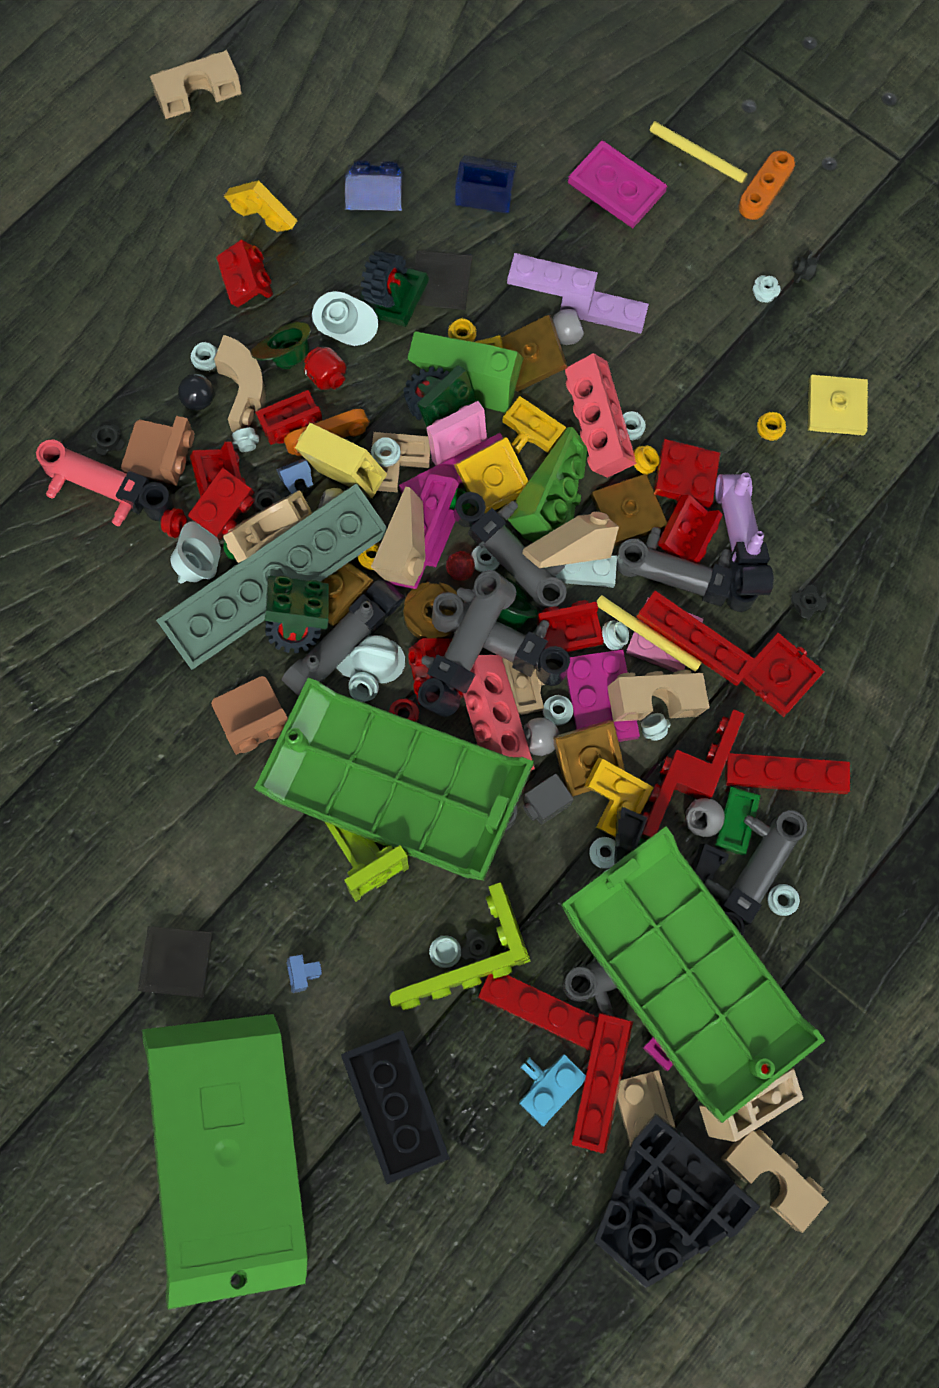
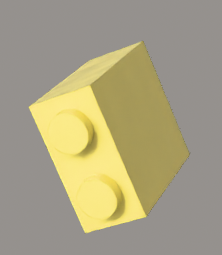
M312 423L300 435L295 449L317 472L349 488L357 483L364 495L371 499L387 475L366 449Z

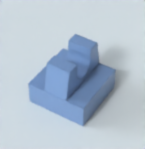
M304 458L276 469L281 481L291 494L297 491L294 486L297 479H303L306 487L313 485L311 469Z
M302 955L289 957L286 961L292 993L305 991L308 987L307 980L316 979L322 975L320 962L304 964Z

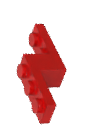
M733 709L728 718L725 716L721 718L716 733L720 734L717 745L711 744L705 758L706 761L676 750L672 758L666 756L660 773L665 776L661 786L655 784L648 801L653 802L650 813L645 811L643 813V816L647 817V821L640 838L648 840L657 833L674 790L696 799L712 798L742 723L744 713Z

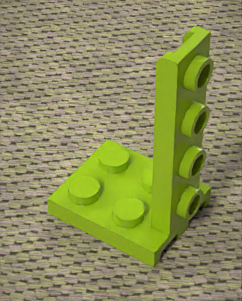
M325 822L353 867L347 873L349 877L344 881L355 902L375 887L379 888L387 883L388 879L402 870L404 872L409 869L408 858L401 845L393 848L391 845L380 851L374 841Z
M501 882L489 886L491 895L486 896V900L491 914L495 918L499 917L502 926L496 927L501 944L505 949L509 948L510 951L396 990L390 995L392 1006H401L402 1011L421 1005L419 999L432 995L433 1000L440 999L451 994L450 988L462 985L463 989H468L481 984L480 978L493 974L494 979L512 973L511 967L531 962L507 891Z

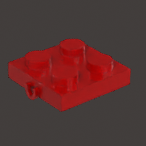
M664 439L661 445L654 494L675 499L676 503H678L681 495H690L700 505L710 508L714 498L720 453Z
M777 633L754 658L755 661L741 681L755 692L756 696L762 698L763 702L769 704L781 716L785 717L825 671L807 657L805 649L802 647L796 648L781 634Z

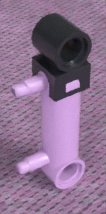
M746 472L741 475L720 474L716 480L715 497L717 503L722 504L732 550L729 563L732 577H735L736 593L738 595H770L773 589L774 576L772 567L767 565L770 557L767 544L763 542L764 533L758 531L751 501L752 480L750 474Z

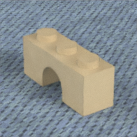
M227 50L150 76L154 93L165 119L191 111L188 96L197 89L210 91L216 102L242 94L238 74Z
M680 670L671 675H664L662 671L650 672L645 676H635V673H623L618 675L617 679L608 686L613 722L644 719L653 712L652 696H656L665 702L669 718L697 717L710 708L703 673H691V670Z
M760 1129L756 1132L752 1131L734 1142L720 1159L745 1183L752 1184L765 1171L775 1174L780 1183V1193L770 1207L795 1231L803 1233L828 1203L821 1195L824 1192L823 1188L810 1177H807L805 1180L796 1171L799 1166L785 1153H782L780 1156L771 1148L773 1141Z

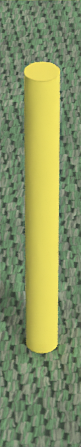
M657 122L652 124L650 132L742 184L747 178L748 173Z
M601 595L597 600L600 609L694 672L702 664L700 660Z

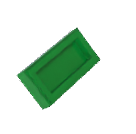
M734 787L729 788L723 810L725 813L724 825L717 834L714 847L743 856L746 855L752 829L744 823V819L747 815L756 817L761 795Z

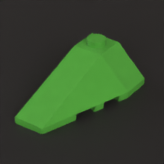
M414 331L408 360L426 372H429V367H434L435 371L439 367L443 368L444 372L447 370L450 373L459 365L467 371L476 400L479 401L482 407L506 413L512 404L523 357L513 350Z
M573 427L566 429L515 501L518 504V508L507 519L526 540L535 542L572 520L575 514V506L580 505L581 495L577 491L579 479L584 478L587 447Z

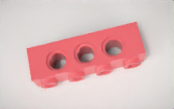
M593 353L568 366L565 369L567 376L566 386L573 397L575 404L573 405V411L581 425L580 436L588 450L589 456L587 461L591 470L608 478L637 464L608 362ZM608 438L606 445L603 447L605 440Z
M479 655L471 669V672L476 675L467 693H463L477 744L508 757H524L532 760L502 657L498 655Z

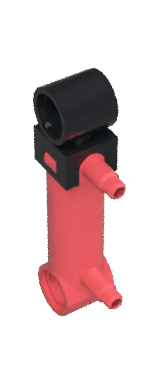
M46 440L37 448L36 457L46 474L53 478L46 492V496L51 499L55 498L57 493L60 492L66 480L111 498L120 503L112 520L115 526L122 524L129 511L140 515L144 509L150 519L161 521L164 512L174 508L167 488L161 483H150L148 478L132 471H128V473L119 471L71 451L57 440ZM60 456L55 462H49L53 457ZM155 499H163L160 504L151 505Z

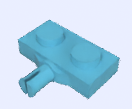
M564 1054L551 1067L542 1070L530 1057L525 1062L534 1071L525 1063L520 1066L534 1081L530 1090L518 1103L543 1127L586 1079V1075Z

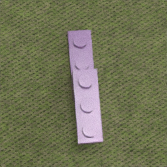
M514 253L507 284L562 296L561 310H576L581 320L642 333L649 304L594 291L597 272Z

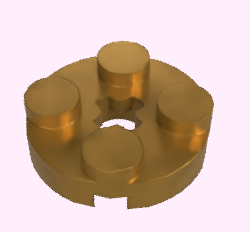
M430 582L419 584L417 589H412L405 599L403 614L405 624L414 636L419 639H447L454 634L453 632L445 633L437 630L432 624V619L427 616L428 611L426 609L429 606L433 608L434 600L442 593L450 592L457 595V592L452 587L443 583L430 584ZM451 610L440 611L446 616L454 614Z

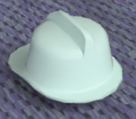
M338 291L325 293L318 298L313 306L312 318L317 329L325 335L345 344L353 346L363 345L369 342L377 332L378 319L373 308L346 293Z
M193 521L186 523L181 529L177 546L170 558L171 565L178 574L177 581L180 584L185 581L198 582L202 579L213 578L217 572L221 547L218 538Z
M368 635L336 668L344 676L350 678L356 673L366 672L371 674L378 683H388L394 681L402 674L405 667V655L402 648L396 642L381 635Z

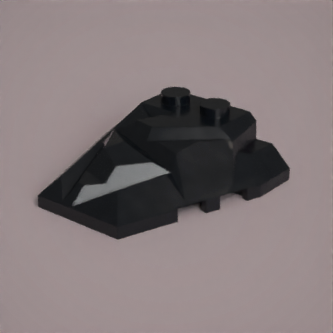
M655 1113L632 1142L598 1227L594 1242L647 1288L683 1266L682 1263L699 1253L703 1255L711 1250L710 1246L725 1237L731 1238L738 1234L758 1211L760 1205L723 1168L676 1127L674 1128Z

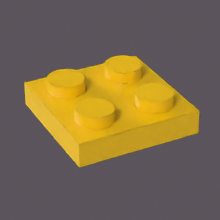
M507 437L454 464L467 492L477 493L485 501L486 508L484 513L488 512L491 508L497 510L517 499L529 482Z

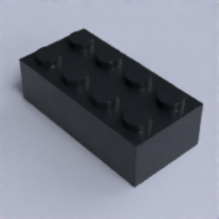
M403 1030L341 1054L386 1185L450 1159Z

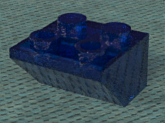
M464 155L459 164L455 185V205L509 213L518 163Z
M354 161V165L348 166L345 174V205L347 210L401 211L403 166H397V162L392 161L381 162V166H370L369 161Z

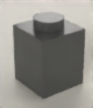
M554 774L525 794L524 802L526 804L523 805V808L532 821L537 819L540 825L571 806L574 798L557 774Z

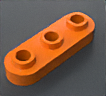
M779 150L770 154L741 196L738 208L743 217L755 220L764 215L792 174L795 160L790 153Z
M353 409L314 423V425L341 438H345L347 436H358L365 432L369 420L363 409ZM308 426L295 430L284 438L289 454L302 456L295 449L300 435Z

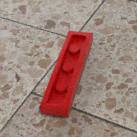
M657 591L653 592L636 617L735 686L741 682L755 661L753 657Z
M729 753L725 763V786L848 794L850 792V762Z
M493 974L488 975L478 996L479 999L590 1052L592 1051L598 1022L597 1017L509 975L495 979Z
M599 1013L572 1145L606 1153L633 1025L631 1020Z

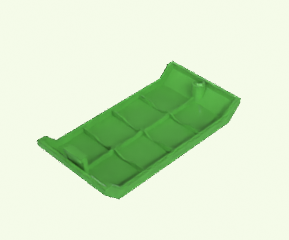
M308 678L256 783L255 789L284 806L387 847L392 845L393 848L401 845L407 855L465 878L484 881L534 762L524 757H508L336 693L319 681ZM292 736H298L297 739L291 740Z
M667 827L661 829L561 904L576 932L699 1101L720 1123L725 1122L825 1041L819 1031L801 1016L685 860L677 847L674 836ZM764 1064L768 1067L766 1074L761 1071V1067Z
M274 1014L143 1029L142 1037L148 1065L167 1275V1309L305 1284L308 1260L282 1040ZM233 1275L239 1277L237 1285H233L230 1281Z

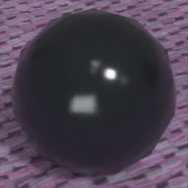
M201 374L188 375L182 379L178 387V397L186 408L194 411L204 410L211 405L214 399V387L209 379Z

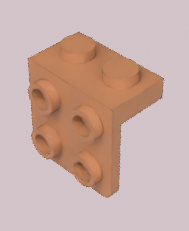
M176 416L173 427L138 420L134 425L122 461V471L124 473L132 471L150 480L177 486L180 474L184 472L188 449L191 448L194 441V431L190 427L188 418Z
M264 676L258 677L214 698L211 703L236 755L255 749L258 744L268 739L278 738L288 720L268 679Z

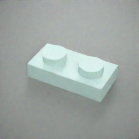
M617 556L566 564L565 568L556 575V578L567 584L614 588Z

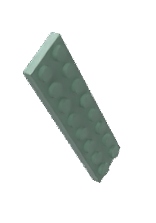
M356 483L156 621L190 669L193 670L265 620L268 575L321 582L382 540L387 527Z

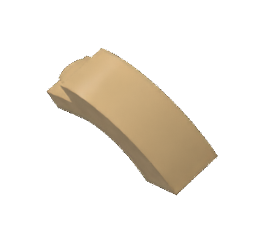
M223 335L214 361L218 374L230 377L239 386L236 399L228 417L231 432L234 433L239 429L250 426L254 411L265 408L266 392L260 366L257 360L252 358L250 350L239 341Z
M298 490L230 529L223 538L227 543L228 550L239 563L311 515L312 511L301 491Z

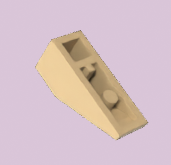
M405 487L371 567L384 580L414 587L418 576L423 571L425 562L423 501L410 487Z
M602 512L580 515L525 547L523 555L538 568L611 558L619 526Z
M791 1068L723 1123H720L703 1104L699 1107L709 1137L736 1142L803 1100L795 1070Z

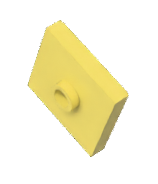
M811 375L809 378L808 431L865 435L867 432L868 379Z

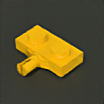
M521 396L518 397L506 412L502 421L518 434L511 443L513 450L515 449L517 454L520 453L527 442L534 443L547 453H550L566 431L564 425Z

